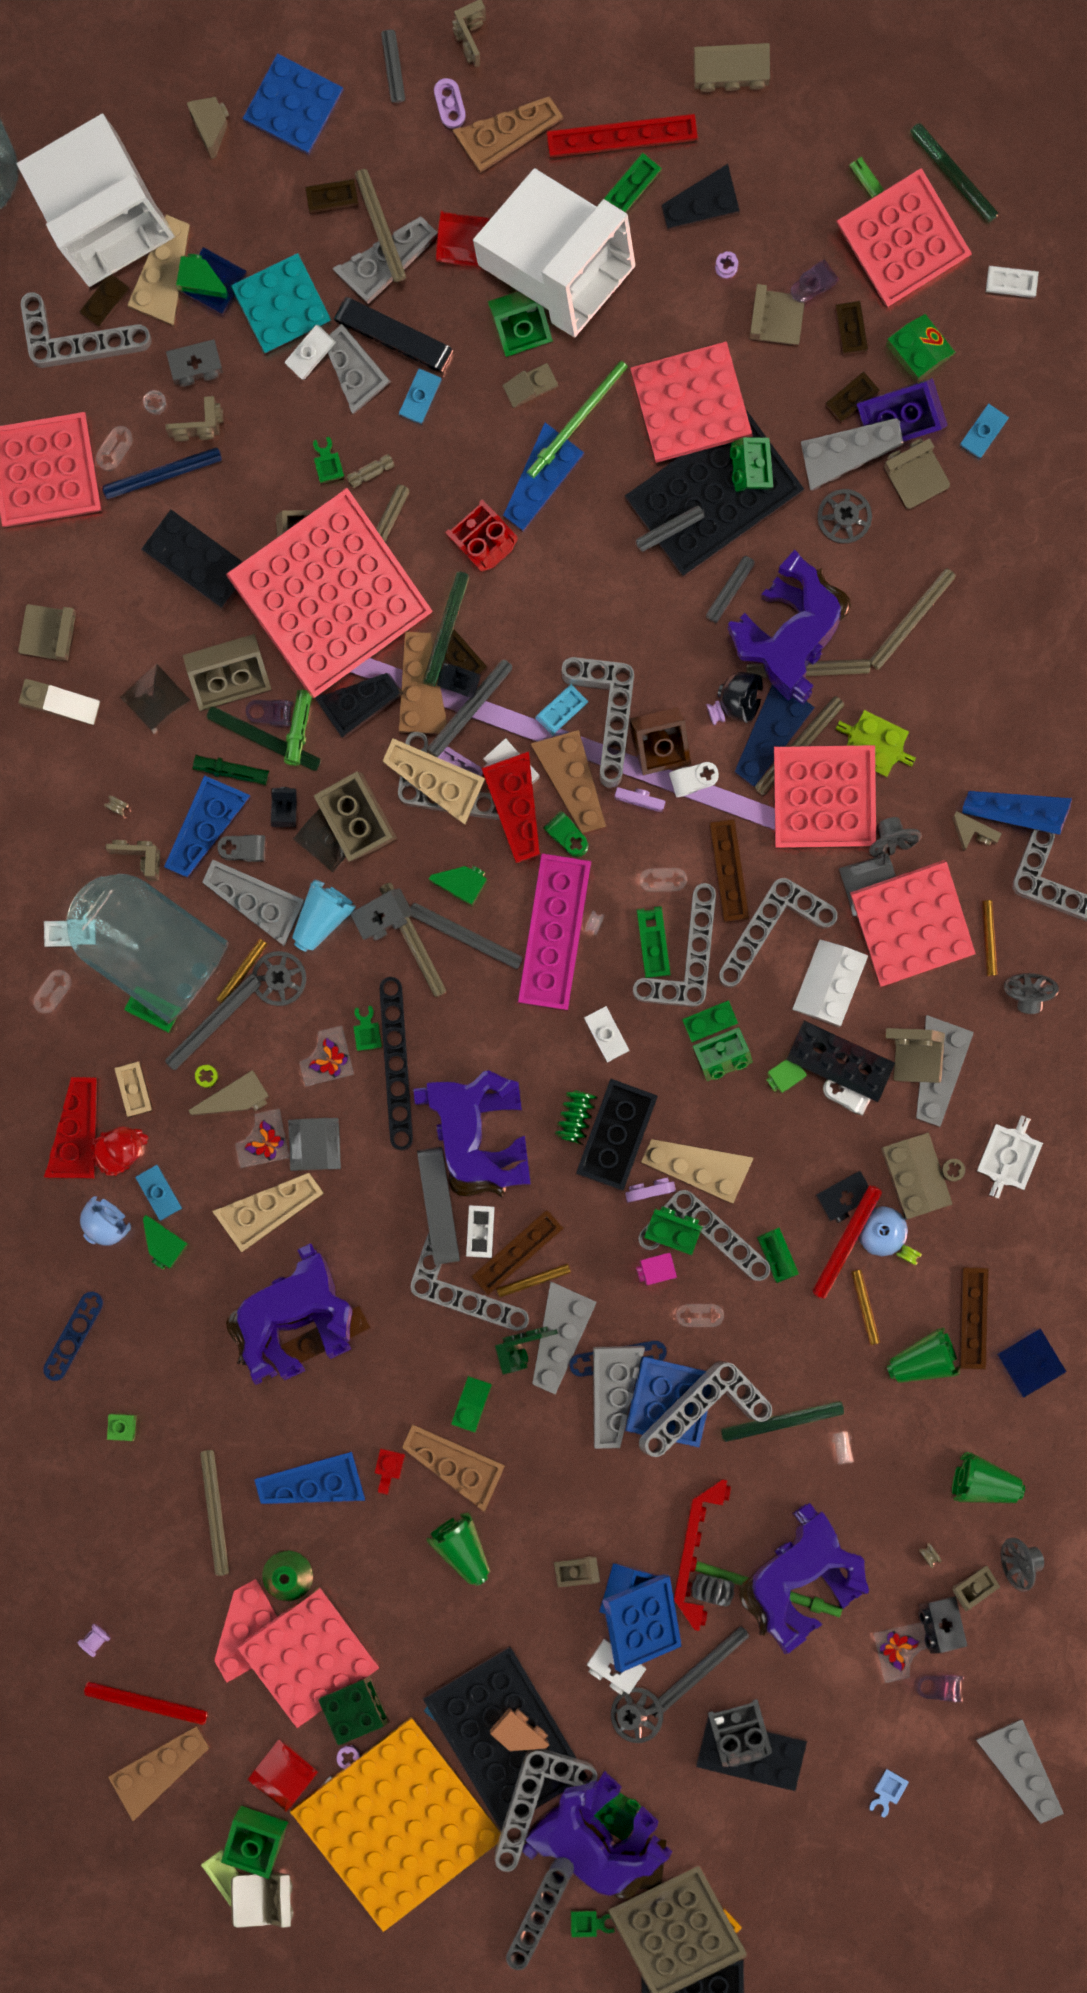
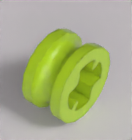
M202 1065L195 1072V1080L202 1087H212L218 1080V1073L212 1066ZM202 1070L206 1072L211 1070L213 1072V1076H210L213 1078L211 1082L208 1083L206 1080L201 1082L200 1077L202 1075L200 1073Z
M903 1244L901 1247L902 1251L897 1252L896 1255L913 1265H917L916 1259L921 1257L922 1254Z

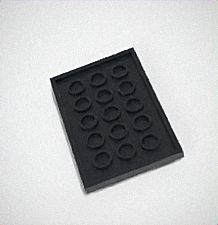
M746 410L753 435L751 438H767ZM771 442L773 488L735 491V484L732 480L733 459L730 456L731 443L679 456L624 496L649 532L695 506L701 507L704 512L703 519L658 543L682 577L689 574L805 490Z
M511 1646L501 1650L423 1697L429 1711L500 1830H502L524 1756L528 1751H509L490 1734V1729L509 1708L513 1711L521 1710L529 1718L527 1721L529 1725L533 1728L539 1726L548 1735L546 1737L549 1746L546 1748L547 1750L576 1758ZM538 1754L533 1755L530 1758V1764L539 1766L544 1758ZM558 1762L554 1767V1771L560 1774L564 1773L568 1765L565 1762ZM582 1770L580 1771L578 1778L583 1781L586 1778H588V1776L585 1773V1771ZM545 1777L535 1809L563 1793L567 1787H573L574 1785ZM527 1779L522 1784V1788L528 1791L536 1786V1782L533 1779ZM520 1803L515 1807L514 1811L518 1815H523L528 1811V1806Z

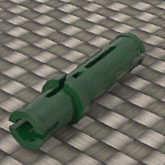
M195 754L192 767L194 771L214 774V777H230L264 786L267 784L269 770L223 761V758L220 757L213 759Z

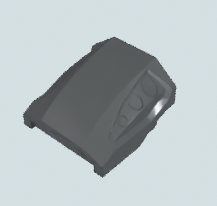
M888 853L839 868L853 917L857 916L850 892L896 877Z
M339 1118L288 1120L290 1171L341 1169Z
M757 1699L752 1700L753 1702L725 1711L708 1712L722 1766H739L760 1760L772 1753Z

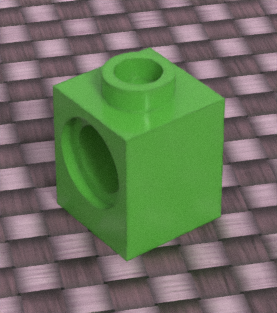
M784 1060L767 1072L769 1078L766 1080L774 1092L779 1090L782 1094L804 1079L807 1074L801 1066Z
M108 1415L107 1440H135L136 1415Z

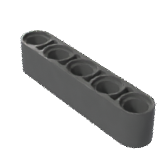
M442 1146L417 1150L434 1264L458 1262L460 1258Z
M564 1857L555 1859L547 1871L507 1953L506 1961L512 1969H524L532 1958L573 1875L574 1866L569 1859ZM556 1871L563 1873L564 1876L557 1874ZM546 1891L551 1892L554 1896H550ZM536 1911L541 1912L544 1916H540ZM527 1932H531L534 1936H530Z

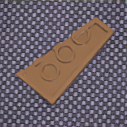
M549 96L520 106L518 109L497 114L495 117L474 122L472 125L454 129L453 133L481 173L561 121L563 116Z
M405 631L402 675L403 695H401L399 732H421L423 734L438 735L447 725L441 688L437 686L439 677L430 633Z
M579 730L531 743L581 833L606 827Z
M412 1424L402 1448L485 1512L505 1465Z
M198 1726L108 1777L132 1821L146 1810L210 1748Z

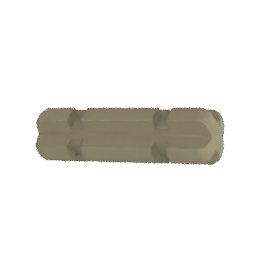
M386 454L378 462L375 460L360 468L359 472H352L347 476L350 485L355 488L361 485L362 481L366 482L383 473L382 470L385 469L387 471L394 467V462L391 456Z

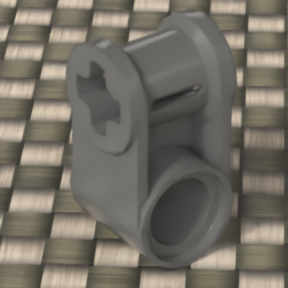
M225 836L218 842L219 855L225 860L265 861L266 836ZM227 842H231L232 846L236 847V850H232L229 855L226 854V850L222 849V847L227 845Z

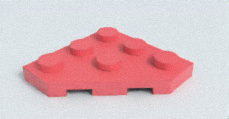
M257 1578L235 1590L232 1596L214 1660L226 1683L252 1669L237 1646L278 1617Z

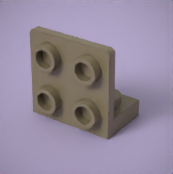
M477 0L454 11V20L452 21L454 26L452 29L457 40L463 41V52L468 63L473 62L476 68L480 66V53L469 30L472 31L481 27L483 22L486 21L485 6L482 0Z
M757 284L749 339L798 345L805 296L766 291L767 285Z
M30 604L26 605L18 652L24 655L68 662L76 617L75 610L68 607H63V610Z
M112 840V844H106V850L110 854L145 855V857H141L140 871L143 872L148 880L159 881L160 850L155 844H152L150 841H137V845H130L126 840Z
M886 1028V1038L895 1040L896 1045L894 1080L941 1083L945 1033L924 1029Z

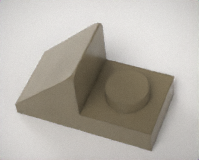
M548 363L527 373L524 370L503 385L513 408L558 387V383Z
M957 811L952 818L963 851L966 850L973 834L977 836V841L987 846H990L991 843L996 845L1002 834Z
M589 1556L554 1562L558 1588L600 1582L596 1557Z
M985 1566L967 1579L955 1584L952 1590L964 1610L968 1611L1000 1588L988 1566Z

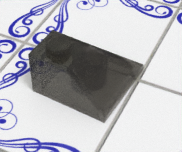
M155 664L120 696L153 734L191 701L158 664Z
M321 809L309 818L293 838L296 844L332 873L346 858Z

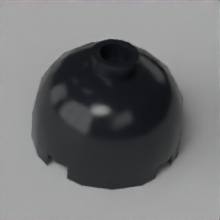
M737 672L731 675L724 684L720 685L718 698H720L721 707L727 716L745 723L753 720L761 703V699H756L758 690L763 691V680L760 675L749 672Z

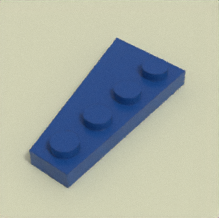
M546 422L503 514L505 519L522 532L584 455L582 450L567 439L554 454L555 458L549 465H545L535 478L530 477L527 471L538 459L537 455L543 448H547L559 434Z
M204 775L164 868L188 878L251 796Z
M969 791L963 804L962 813L1060 835L1071 807L1072 798Z
M352 1452L254 1479L261 1504L366 1501Z

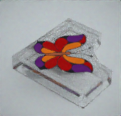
M343 1026L318 1031V1043L315 1051L307 1059L299 1062L305 1087L354 1075Z
M280 1109L256 1113L252 1132L244 1140L235 1143L240 1168L290 1158Z
M919 1622L873 1633L884 1682L889 1683L910 1678V1665L913 1658L921 1650L927 1648L924 1640L926 1635L924 1625Z

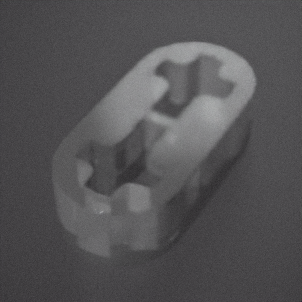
M124 426L115 427L100 447L96 455V461L102 470H114L130 448L133 437L128 428ZM123 432L126 433L127 441H121L116 448L117 438L115 435H121ZM111 450H114L111 456L114 460L113 463L108 462L104 465L102 455L108 456Z
M679 868L647 869L642 872L639 882L642 889L647 892H677L686 886L687 875ZM673 873H678V876L683 878V882H679V885L675 887L673 882H665V878H672ZM648 874H653L654 878H662V882H655L653 887H649L648 883H644L643 879L648 878Z
M56 970L48 976L34 997L33 1004L39 1012L48 1014L53 1012L71 986V978L68 973L63 970ZM64 975L66 985L64 987L58 986L54 992L52 990L56 984L53 980L54 977L60 978ZM50 992L53 993L49 999V1002L52 1003L51 1006H45L43 1009L40 1008L41 1002L39 999L41 997L46 998Z
M687 1304L677 1310L676 1319L684 1327H715L724 1320V1312L721 1307L714 1304ZM689 1308L690 1313H699V1318H692L690 1323H685V1319L680 1318V1313H684L685 1309ZM710 1308H715V1312L720 1313V1318H716L715 1323H710V1319L702 1318L701 1313H709Z

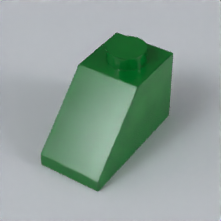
M188 254L187 257L181 256L176 281L177 290L227 299L228 293L225 286L208 262L202 259V256L197 254Z
M472 865L471 869L463 866L432 874L429 877V882L468 905L473 906L487 883V878L484 877V871Z
M145 1215L143 1223L149 1255L154 1257L151 1262L163 1270L166 1266L172 1269L189 1244L148 1215Z
M468 1376L451 1425L476 1432L492 1384Z

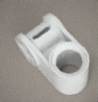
M704 762L669 773L676 797H682L713 786L718 781L719 774L717 767L713 763ZM706 768H708L709 772L715 773L711 775V780L708 781L705 777L701 778L700 776Z
M829 1079L826 1080L823 1085V1093L828 1099L863 1116L870 1102L869 1098L842 1085H838L841 1092L833 1094V1089L829 1086L830 1084H835V1082Z

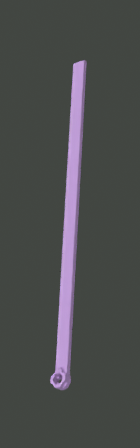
M372 658L367 659L350 672L366 679L390 673L402 691L403 670ZM441 688L444 708L458 712L469 699V697ZM487 701L472 716L474 719L536 742L569 733L559 729L552 736L536 719ZM581 736L587 760L601 766L603 744ZM607 748V751L612 755L620 753L617 749ZM625 753L623 774L675 793L669 773L673 770L668 769L643 775L638 758ZM710 786L684 796L775 830V808L716 786Z

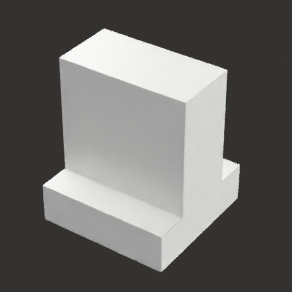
M103 113L16 163L47 221L46 226L57 247L89 287L175 238L165 217L152 199L118 133Z
M535 168L473 239L478 266L548 309L551 323L574 338L635 267L627 213L604 199L596 207Z

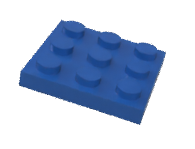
M277 53L243 116V121L309 155L344 89L338 84Z
M642 1356L625 1431L643 1435L706 1371ZM709 1384L705 1385L702 1389L704 1398L708 1397L711 1393ZM691 1402L687 1403L684 1407L686 1415H690L693 1412V1404ZM708 1410L676 1441L677 1443L700 1447ZM674 1420L669 1421L666 1425L668 1433H672L675 1430Z
M662 1574L603 1599L615 1671L622 1673L682 1646L669 1575Z

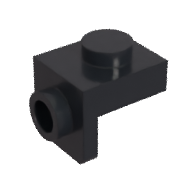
M444 663L439 673L437 686L469 698H474L481 674L456 665Z
M289 787L272 788L271 827H296L297 790Z

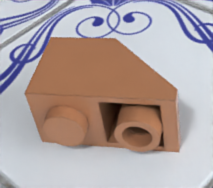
M509 1708L490 1729V1734L509 1751L546 1749L549 1746L548 1740H546L548 1735L539 1726L533 1728L527 1723L529 1718L519 1709L513 1711Z

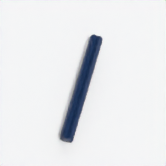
M213 448L103 485L102 490L105 498L110 499L222 460V456L218 448Z

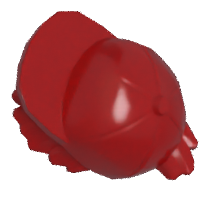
M125 1126L117 1127L108 1132H102L100 1137L92 1140L93 1145L91 1149L92 1154H94L92 1160L96 1161L95 1166L100 1168L101 1173L105 1172V1175L117 1176L120 1172L123 1173L126 1169L128 1170L140 1157L142 1145L147 1144L148 1136L142 1134L143 1131L141 1129H131Z

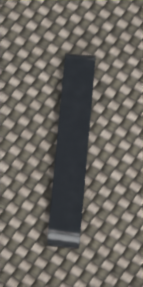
M387 977L380 983L379 991L389 1133L392 1146L398 1151H405L413 1144V1126L403 988L397 978ZM394 982L398 985V991L395 995L390 996L384 992V987L387 983ZM391 1007H396L400 1011L399 1018L394 1021L386 1018V1011ZM393 1032H398L402 1036V1041L396 1046L390 1045L387 1040L389 1034ZM394 1057H399L404 1062L402 1069L398 1071L392 1070L389 1066L391 1059ZM396 1082H401L405 1085V1092L401 1096H395L391 1092V1087ZM398 1107H403L407 1111V1117L403 1121H397L393 1118V1112ZM400 1132L406 1133L409 1137V1141L405 1146H398L395 1143V1136Z

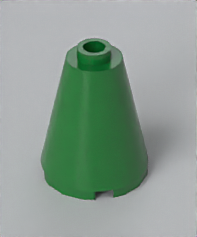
M945 1328L935 1330L892 1357L890 1364L887 1365L891 1379L896 1378L897 1382L901 1383L960 1375V1367H954L953 1361L957 1360V1356L948 1333L944 1334Z
M965 1452L961 1456L960 1460L964 1462L962 1467H956L952 1482V1494L957 1495L953 1498L954 1501L1017 1503L1019 1499L1021 1500L1024 1497L1025 1485H1023L1021 1478L974 1453Z
M469 1513L460 1514L462 1519L455 1521L454 1518L447 1520L430 1533L432 1538L427 1537L426 1540L469 1585L475 1584V1586H478L488 1579L487 1575L490 1573V1569L473 1518Z
M281 1551L268 1559L263 1568L262 1579L265 1589L272 1597L280 1601L289 1602L303 1597L308 1592L312 1584L313 1572L308 1560L300 1553ZM282 1574L289 1576L288 1583H284L281 1580L280 1576Z

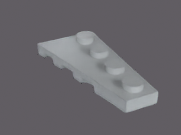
M421 216L393 232L392 235L404 269L438 238V232ZM379 241L361 254L359 252L351 257V260L343 265L339 264L332 268L367 304L393 281Z
M896 418L801 441L810 490L814 491L820 488L821 485L841 477V475L862 466L871 459H876L903 445L899 419Z
M213 859L202 882L285 946L304 904V899Z
M926 1015L925 1030L945 1033L941 1083L920 1082L916 1119L940 1127L974 1032Z
M553 1282L550 1283L543 1327L548 1326L549 1331L557 1329L558 1334L540 1339L532 1384L556 1394L597 1302Z
M644 1346L593 1347L595 1449L620 1448L628 1418L627 1414L632 1402L633 1390L645 1349Z
M1022 1719L975 1739L1040 1824L1064 1814Z

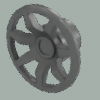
M840 489L830 493L823 499L818 510V523L822 532L829 539L838 543H852L859 540L866 534L872 521V511L868 501L860 493L850 489ZM846 494L845 500L838 504L831 499L836 495ZM850 495L857 497L863 504L856 506L850 501ZM829 502L834 509L833 514L822 516L823 508ZM864 507L867 511V522L858 518L859 511ZM823 520H834L836 523L831 533L825 528ZM854 524L865 526L861 533L853 537L852 526ZM842 527L846 529L849 538L841 539L834 535Z
M898 817L887 818L877 824L876 828L880 839L871 845L869 852L873 857L885 854L888 847V854L891 856L895 853L896 846L898 845L902 849H911L921 840L922 834L917 829H903Z
M275 951L264 955L256 963L252 972L260 981H266L268 987L264 994L258 988L255 992L261 1000L271 1005L284 1006L296 1001L306 986L307 979L304 966L297 957L287 952ZM273 956H283L280 964L274 966L267 959ZM286 959H292L299 968L288 970L285 967ZM264 962L268 968L266 975L257 976V971ZM301 971L302 982L299 987L291 981V976ZM287 987L298 990L292 998L285 1000V989ZM273 990L279 992L281 1001H272L266 997Z
M1023 973L1008 978L1004 983V991L1010 997L1018 1000L1017 1008L1019 1011L1026 1014H1036L1042 1011L1044 1001L1057 996L1059 986L1053 979L1047 976ZM1024 978L1025 984L1023 985L1019 980L1016 979ZM1031 978H1038L1035 984H1032ZM1046 981L1049 982L1050 984H1052V985L1046 984V985H1044V986L1042 987V985H1043Z
M1011 1537L1004 1541L1000 1555L1004 1574L1015 1589L1021 1592L1029 1591L1034 1586L1036 1572L1042 1571L1044 1568L1043 1554L1037 1547L1028 1548L1018 1538ZM1012 1543L1017 1544L1018 1548L1016 1549ZM1006 1548H1008L1009 1553L1014 1556L1005 1555ZM1006 1563H1011L1014 1567L1008 1571ZM1018 1573V1576H1017V1578H1016V1581H1017V1583H1016V1582L1012 1579V1577H1013L1015 1574ZM1024 1579L1028 1582L1026 1587H1024Z
M634 1687L630 1693H643L639 1701L634 1703L632 1697L625 1691L622 1695L619 1694L612 1704L611 1721L617 1734L623 1739L632 1743H643L654 1738L660 1731L663 1723V1708L658 1698L652 1692L644 1688ZM625 1696L627 1705L617 1709L620 1700ZM647 1696L654 1701L657 1708H644ZM658 1712V1722L655 1726L651 1721L647 1720V1716ZM642 1726L653 1730L650 1735L641 1738ZM634 1730L636 1738L628 1736L623 1731Z

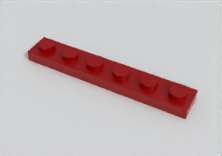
M695 114L547 131L549 156L554 158L698 141Z

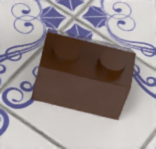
M678 707L629 719L632 741L643 775L691 764L685 719Z

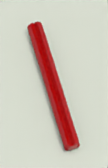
M870 1185L866 1190L813 1289V1293L823 1299L827 1297L882 1194L878 1187Z
M87 1682L84 1689V1695L200 1725L206 1723L208 1712L91 1682Z

